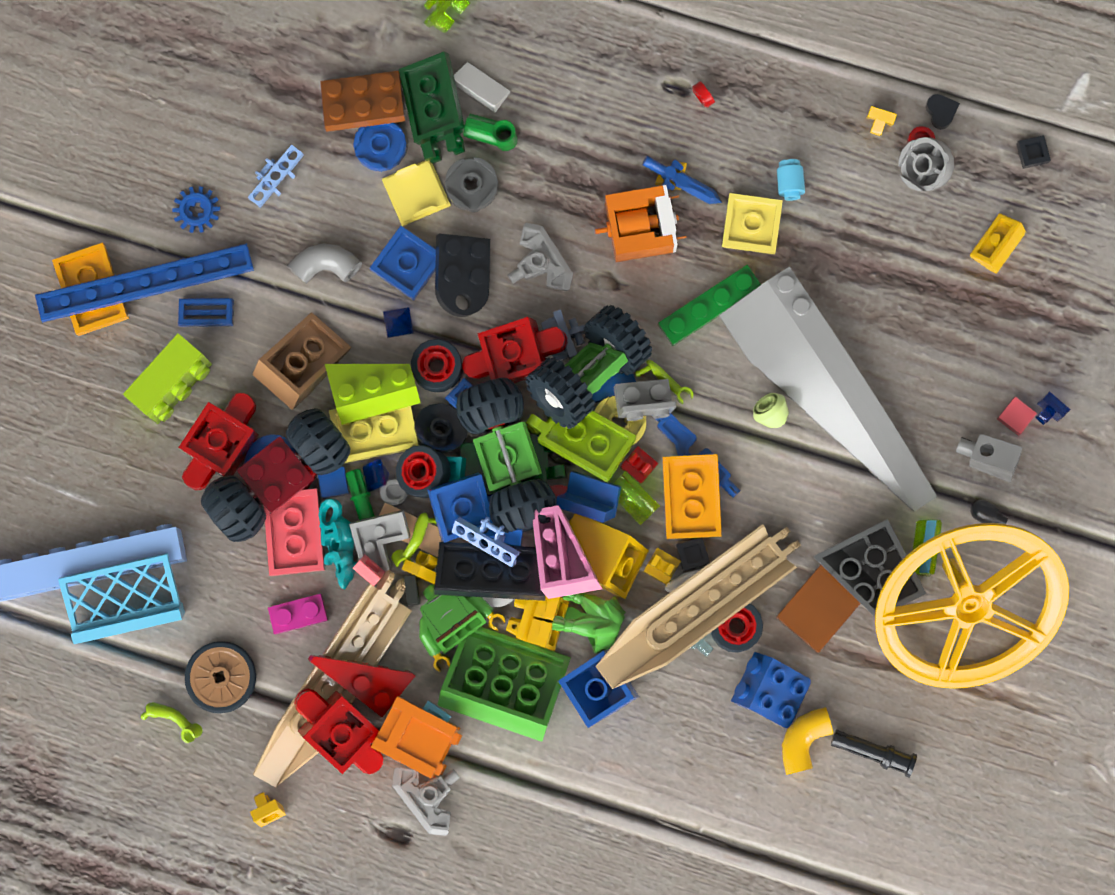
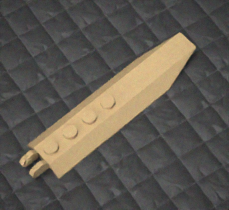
M762 524L636 617L596 665V668L611 688L614 689L668 665L795 570L797 567L787 560V556L799 548L801 544L797 540L789 544L783 551L776 544L778 541L786 538L791 531L786 527L771 538Z
M387 570L377 582V587L369 583L323 653V656L377 666L412 610L398 602L406 590L405 580L402 578L395 583L390 590V596L385 593L395 577L392 571ZM316 666L298 691L300 692L307 688L313 689L327 700L337 690L351 704L356 698ZM295 698L276 725L253 772L254 776L274 787H277L319 753L298 732L307 720L295 709Z

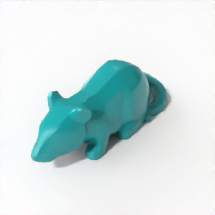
M327 499L321 503L318 514L319 527L321 528V545L327 546L329 551L324 557V564L331 565L332 562L335 564L338 584L342 589H346L354 578L355 570L353 567L357 564V562H354L353 556L355 543L349 525L351 522L342 516V505L338 500ZM332 507L333 515L330 521L326 522L327 510Z

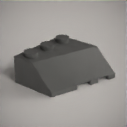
M886 519L813 557L875 617L877 601L887 578L907 555L889 520ZM915 571L901 589L895 607L903 606L927 594Z

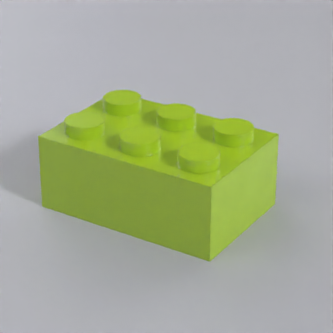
M177 333L122 395L157 424L161 421L165 422L173 414V407L179 401L182 402L189 397L192 392L191 387L197 381H202L207 377L212 363Z

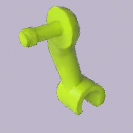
M646 360L648 366L635 372L637 377L651 371L658 380L668 379L670 390L677 395V401L681 404H684L683 399L680 397L681 392L689 393L691 399H693L694 394L689 387H681L652 360Z
M426 512L419 515L412 538L406 549L396 550L392 554L391 559L396 567H399L401 561H403V564L405 560L411 561L410 558L423 541L428 523L437 524L436 519L428 518Z
M151 702L146 705V712L141 714V719L146 720L149 716L172 720L182 729L181 737L185 743L194 741L203 732L199 724H191L182 713L169 706Z

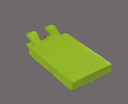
M591 411L571 429H568L567 426L565 428L560 426L559 422L556 424L552 421L551 416L545 422L536 415L531 414L526 421L528 431L535 435H540L538 437L539 444L607 483L636 441V435L594 411Z

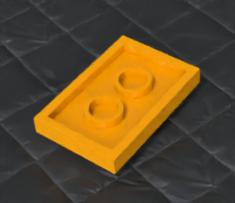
M103 242L52 260L61 288L115 275ZM121 303L72 315L70 318L76 335L81 336L127 320L129 316L125 304Z
M718 454L663 457L667 539L722 537Z

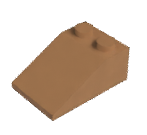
M311 312L258 360L252 375L293 410L327 376L325 364H338L349 352L351 346Z

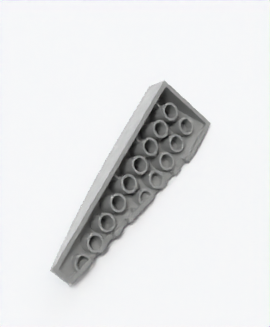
M790 267L764 282L719 315L747 359L755 367L757 366L772 383L781 388L793 402L795 401L804 409L805 413L837 442H840L853 457L862 462L876 478L878 477L885 483L888 489L911 510L916 511L937 497L875 394Z

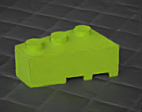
M325 364L335 406L342 425L421 403L410 364Z

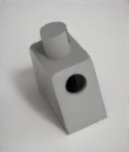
M980 434L977 442L961 437L956 452L971 457L970 467L1011 483L1023 447ZM988 452L991 455L986 457L983 456L981 453Z

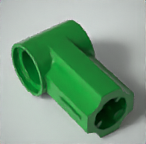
M471 113L466 119L463 136L466 138L495 145L502 151L512 150L518 143L515 127L508 120L496 121ZM507 131L511 133L508 139L501 140L498 138L502 132Z

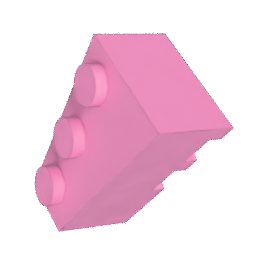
M559 505L542 508L540 515L551 518L550 522L545 524L539 522V513L536 509L534 511L535 519L533 520L540 588L546 597L551 599L602 589Z

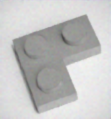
M404 510L354 521L349 524L359 560L366 554L385 572L392 568L385 544L408 539L411 536Z

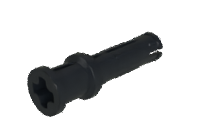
M838 729L835 730L831 742L832 747L843 749L880 763L883 769L891 768L905 773V777L910 778L917 760V754H906L895 750V746L887 745L886 747L877 745Z

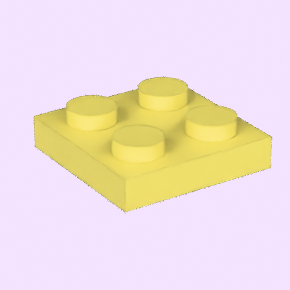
M729 193L722 247L775 255L783 200Z

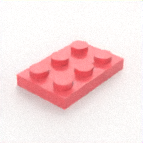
M318 489L301 490L272 514L264 506L269 576L325 571L324 551L321 545V528L319 527L320 521L318 516L320 508Z

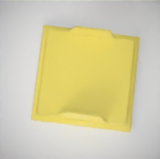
M430 160L412 164L392 175L382 178L402 227L451 206Z

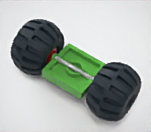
M497 378L463 390L458 395L456 404L457 416L462 426L471 434L493 431L473 439L489 491L509 486L497 491L490 498L489 512L493 524L497 527L503 525L505 533L516 531L518 528L523 529V532L534 529L533 520L535 519L534 511L536 509L539 513L538 518L541 524L550 522L551 518L540 515L542 508L557 506L556 496L551 487L541 479L521 483L523 480L542 474L526 422L511 425L517 422L523 415V396L518 386L508 378Z

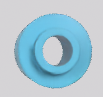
M797 159L780 161L779 168H777L779 196L784 197L787 201L798 200L800 195L805 193L803 166L800 165V160Z

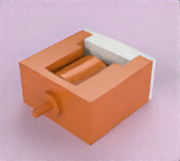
M667 185L605 195L608 221L606 222V227L595 229V233L607 232L608 238L611 237L615 262L674 253L677 249V240L687 237H676L675 224H677L679 216L673 212L670 199L679 198V195L669 197ZM655 206L656 215L648 216V207ZM659 228L660 237H655L654 232H651L650 229Z

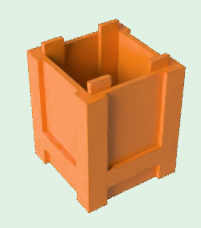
M397 696L371 748L429 778H435L436 775H443L447 765L443 764V761L451 745L458 746L462 735L458 734L459 727Z

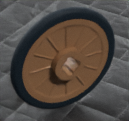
M217 641L202 646L192 655L185 670V686L188 695L197 706L211 713H228L240 708L248 701L256 685V668L252 658L242 647L231 642ZM224 672L225 681L217 683L215 675Z

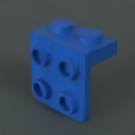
M754 652L752 658L747 663L740 683L735 688L731 702L754 711L784 728H789L810 687L811 680L772 657Z

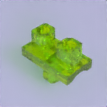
M427 0L423 5L427 10H430L434 4L437 7L423 23L429 28L434 26L443 33H446L455 22L445 13L448 7H452L460 15L469 6L470 2L469 0Z
M627 471L613 483L621 486L618 503L640 526L660 507Z

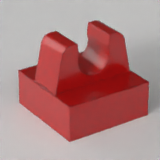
M637 446L620 468L641 485L659 463Z

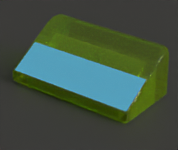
M918 520L916 522L912 551L927 540L941 534V520ZM938 553L921 564L915 570L916 574L926 577L935 574Z

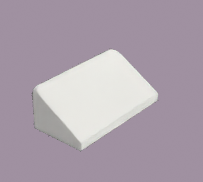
M468 62L454 74L456 87L494 113L510 94L508 89Z

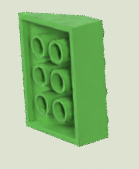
M480 627L458 644L442 685L437 706L542 742L561 689L558 680L565 676L571 657Z

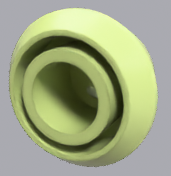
M778 393L765 395L755 404L753 409L755 421L768 428L781 427L787 421L789 414L785 397Z

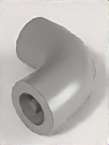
M323 243L306 248L287 267L306 284L315 274L323 270H330L342 281L347 282L359 271L362 262L354 254L341 246Z

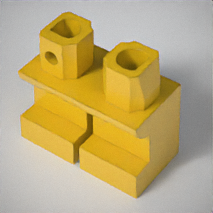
M546 597L545 601L515 599L514 606L524 609L522 619L513 617L509 619L506 631L516 635V638L555 651L561 631L552 630V623L546 621L553 622L555 616L565 618L569 601L563 600L562 597L551 599Z

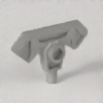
M525 223L520 245L532 251L517 264L518 269L508 274L510 281L514 284L522 278L528 280L547 273V287L568 291L571 286L573 272L543 226Z
M395 768L392 787L426 831L434 835L446 836L448 834L451 812L437 808V806L451 790L450 785L460 778L457 772L452 769L444 777L440 775L419 785V772L414 769Z

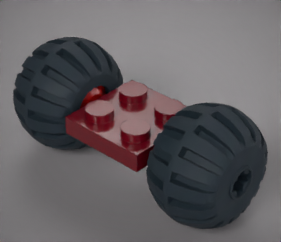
M320 409L305 410L297 414L289 423L286 437L297 452L293 453L279 436L236 470L250 487L249 490L234 475L220 477L212 481L205 489L201 497V505L214 524L229 540L233 542L246 541L254 537L263 527L266 513L256 500L257 497L272 514L315 480L301 463L303 460L318 475L330 474L341 468L347 461L351 450L349 444L334 423Z

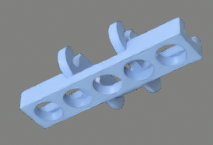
M291 145L276 164H274V159L269 160L266 158L267 164L260 172L255 171L256 178L258 180L262 179V181L248 196V199L261 208L273 192L280 196L281 193L276 187L287 174L292 179L295 178L291 171L304 154ZM293 151L297 152V157L294 160L288 159ZM285 161L289 163L288 168L282 165ZM275 171L281 174L278 180L271 179V174ZM265 186V187H267L269 190H268V191H267V190H263V187ZM262 192L264 194L262 200H255L254 198L258 193Z
M460 517L455 520L452 533L511 567L516 564V557L520 552L503 543L505 539V532L503 531L505 527L503 525L500 527L495 526L489 522V517H486L485 520L482 519V525L479 527ZM487 528L496 532L494 539L483 534ZM481 539L487 541L488 547L482 545Z

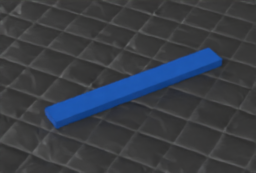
M246 243L36 294L35 298L43 323L254 271Z

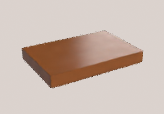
M820 565L776 618L816 653H819L861 603Z

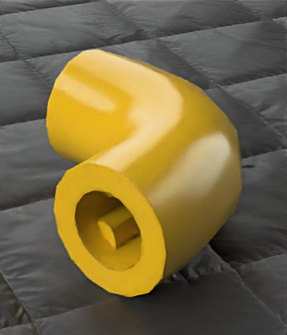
M826 707L812 710L797 717L786 730L782 742V760L786 775L813 769L809 752L811 743L820 737L833 734Z

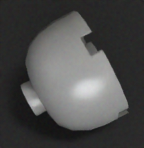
M931 137L910 141L902 150L899 158V167H901L903 174L900 175L902 181L909 188L916 191H933L944 186L951 178L954 170V157L950 148L944 142Z

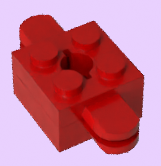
M525 317L477 333L482 350L465 356L462 366L465 374L475 379L490 376L491 380L508 378L514 383L526 380V377L543 363L547 356L565 350L568 344V337L562 329L554 326L539 331L536 320Z
M245 393L235 394L224 411L208 402L179 445V449L193 457L182 475L184 483L191 489L203 490L206 488L216 472L222 476L234 475L245 458L247 451L258 438L259 434L247 426V423L256 411V404L249 395Z
M309 688L297 693L294 700L295 709L307 720L298 732L342 775L352 764L366 774H373L380 770L383 765V756L381 752L371 748L372 742L377 737L379 730L337 690L327 700L315 690Z

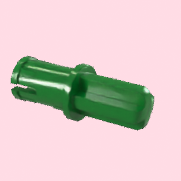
M353 469L348 471L346 478L352 495L350 501L354 502L358 519L375 517L369 499L371 493L367 492L361 470Z

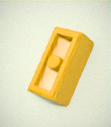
M999 213L970 253V257L991 272L997 274L1026 233L1022 223Z

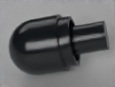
M977 500L970 508L972 517L981 523L1006 524L1009 519L999 514V508L986 500Z

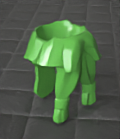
M584 592L563 596V600L581 604L586 613H582L574 607H568L565 618L555 616L552 622V630L573 632L587 636L594 654L609 650L616 642L622 622L625 619L624 614L626 613L614 596L609 601H605Z

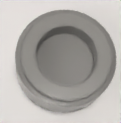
M395 478L385 481L380 490L383 501L392 506L402 505L408 497V494L399 486Z

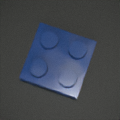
M400 226L370 266V271L412 300H415L435 272L436 249Z
M480 473L427 489L441 541L444 543L459 538L458 535L452 533L455 520L459 517L476 527L482 525V519L490 518L489 501Z

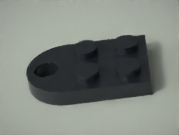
M439 233L436 236L435 295L437 301L447 313L453 316H471L484 307L489 297L490 239ZM457 296H462L467 300L468 307L466 310H462L456 305Z

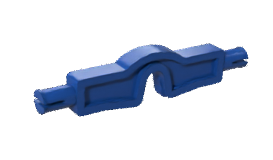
M669 413L670 416L656 419L659 422L657 428L675 445L677 455L691 456L689 448L696 442V435L681 424L671 413ZM704 448L697 455H712L713 453L710 449ZM718 461L719 486L733 499L741 490L729 479L731 474Z

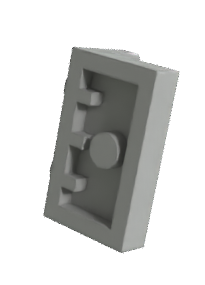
M668 379L621 383L614 386L618 418L627 417V421L641 420L643 416L653 415V418L656 419L670 416L669 413L676 408V402H672Z

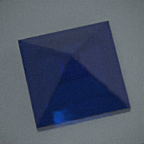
M410 307L383 312L387 338L414 334Z
M376 459L362 467L368 492L387 485L389 472L381 459Z

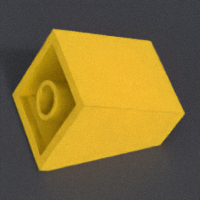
M574 514L573 518L568 522L601 587L626 599L649 550L626 533L596 520Z

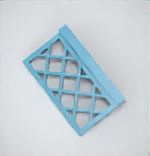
M168 553L67 575L58 579L72 628L71 637L73 644L182 620L185 614L183 603L180 602ZM163 561L165 573L161 580L146 572L150 564ZM146 565L144 570L139 568V566ZM131 568L141 574L134 586L119 578L125 569ZM117 571H119V573L117 574V576L114 575V574H112V572H117ZM105 575L114 580L107 592L92 584L97 576ZM143 576L158 584L151 596L136 588ZM166 576H167L168 584L165 583V582H163L164 579L166 578ZM92 577L90 582L85 580L86 578ZM78 581L85 585L86 589L81 597L78 598L69 592L67 583ZM116 582L131 590L124 602L109 594ZM162 586L171 592L173 601L162 603L153 597L159 587ZM89 588L103 596L97 608L82 600ZM133 592L148 600L143 608L135 609L126 604ZM106 598L121 606L115 615L109 616L99 610ZM72 600L76 602V605L74 607L72 604ZM150 602L155 604L154 606L148 607ZM79 604L93 612L90 620L77 622L75 611ZM123 608L128 611V612H123V613H121V611L123 610ZM96 614L101 617V618L94 619V617L96 616Z

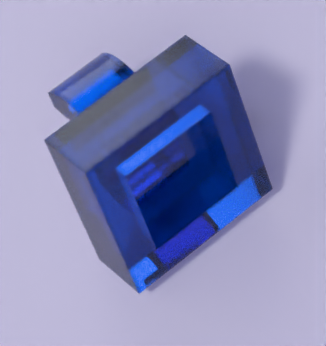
M1049 391L1037 403L1043 410L1035 419L1042 425L1051 418L1058 422L1071 409Z

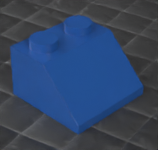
M609 650L602 651L558 680L587 728L607 718L639 697L631 682L612 689L596 668V665Z

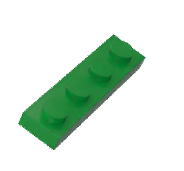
M746 265L658 322V326L670 344L675 346L719 317V315L761 284L749 266Z

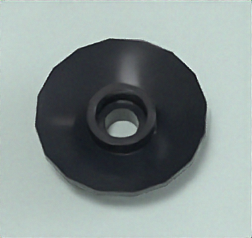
M440 403L428 405L421 409L415 418L414 430L417 438L423 445L433 448L438 452H448L457 449L467 437V430L458 419L457 409L450 405ZM436 430L442 431L443 434L437 433Z

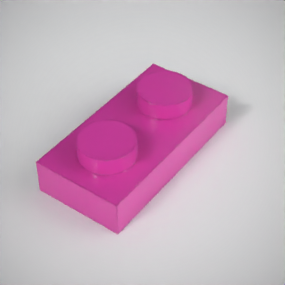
M322 594L268 607L275 635L328 621Z

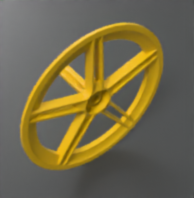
M980 523L954 528L919 545L889 575L880 592L875 610V630L878 642L883 653L895 668L909 678L923 684L941 688H967L996 681L1012 674L1032 661L1055 636L1063 621L1068 605V577L1063 563L1053 548L1042 538L1030 531L998 523ZM977 540H994L1013 544L1026 552L982 584L973 585L956 545ZM951 547L955 559H948L945 549ZM940 552L943 559L942 567L954 589L952 597L895 607L899 593L912 573L921 564ZM1038 566H1041L1046 581V597L1040 616L1035 624L992 603ZM997 614L1030 631L1027 632L992 616ZM954 618L938 664L925 661L911 653L902 644L895 629V626ZM985 622L1022 638L1016 645L994 658L976 664L957 666L976 623ZM963 628L961 635L958 639V642L956 644V647L951 656V659L949 661V664L947 666L959 629Z

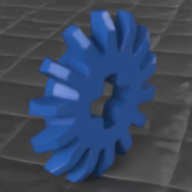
M192 186L189 187V195H186L184 191L180 192L183 196L182 201L175 198L174 202L180 206L179 208H172V212L180 214L174 220L175 222L184 221L180 226L182 229L191 225L189 232L193 233L195 227L198 226L200 233L204 232L203 224L206 223L209 228L213 227L209 220H218L219 217L213 215V212L220 211L221 208L213 207L218 198L210 199L211 190L203 194V187L199 186L198 192L195 193ZM196 203H200V207L204 209V212L198 213V216L194 217L193 212L189 211L190 207H195Z

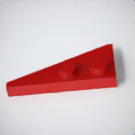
M310 655L308 658L312 664L381 717L386 714L397 696L399 697L415 678V675L408 670L401 671L389 669L386 666H372L369 663L352 660L332 659L329 656Z

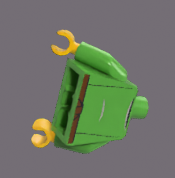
M432 584L423 592L428 602L420 608L423 617L419 621V637L428 654L435 659L434 668L436 671L441 672L437 661L444 659L450 667V658L445 653L486 623L484 618H488V626L492 630H498L492 624V620L495 617H499L503 623H505V618L501 614H494L492 612L493 608L483 597L435 595V584Z

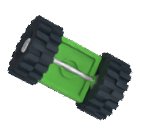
M606 305L585 324V337L590 341L566 365L560 360L557 362L555 358H547L526 377V384H528L526 387L531 392L530 396L533 400L537 401L536 405L545 411L544 414L547 417L551 416L552 421L556 424L559 422L560 426L564 428L566 426L568 429L574 428L594 409L593 405L595 402L591 399L593 397L592 394L597 392L610 377L617 373L632 374L652 355V346L649 345L651 342L649 338L645 337L646 332L638 327L639 323L636 320L633 321L630 318V314L627 312L624 314L621 308L617 307L615 309L614 305Z

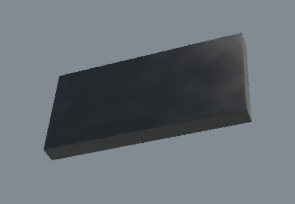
M439 542L434 593L435 595L545 601L546 595L540 588L536 547L510 546L520 552L516 557V564L511 567L471 543Z

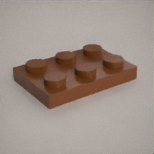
M399 71L320 81L326 132L405 121Z

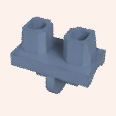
M560 309L553 312L554 317L542 322L541 326L542 329L553 326L558 327L566 333L568 337L567 348L562 352L553 354L552 357L557 361L568 358L570 361L577 355L572 338H575L577 346L585 344L582 335L586 333L584 331V326L586 325L579 326L576 318L569 320L571 329L568 330Z

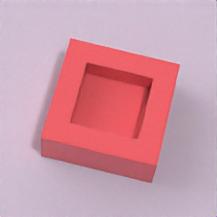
M1014 397L997 420L1019 436L1037 413Z
M366 554L353 567L372 586H375L385 573Z

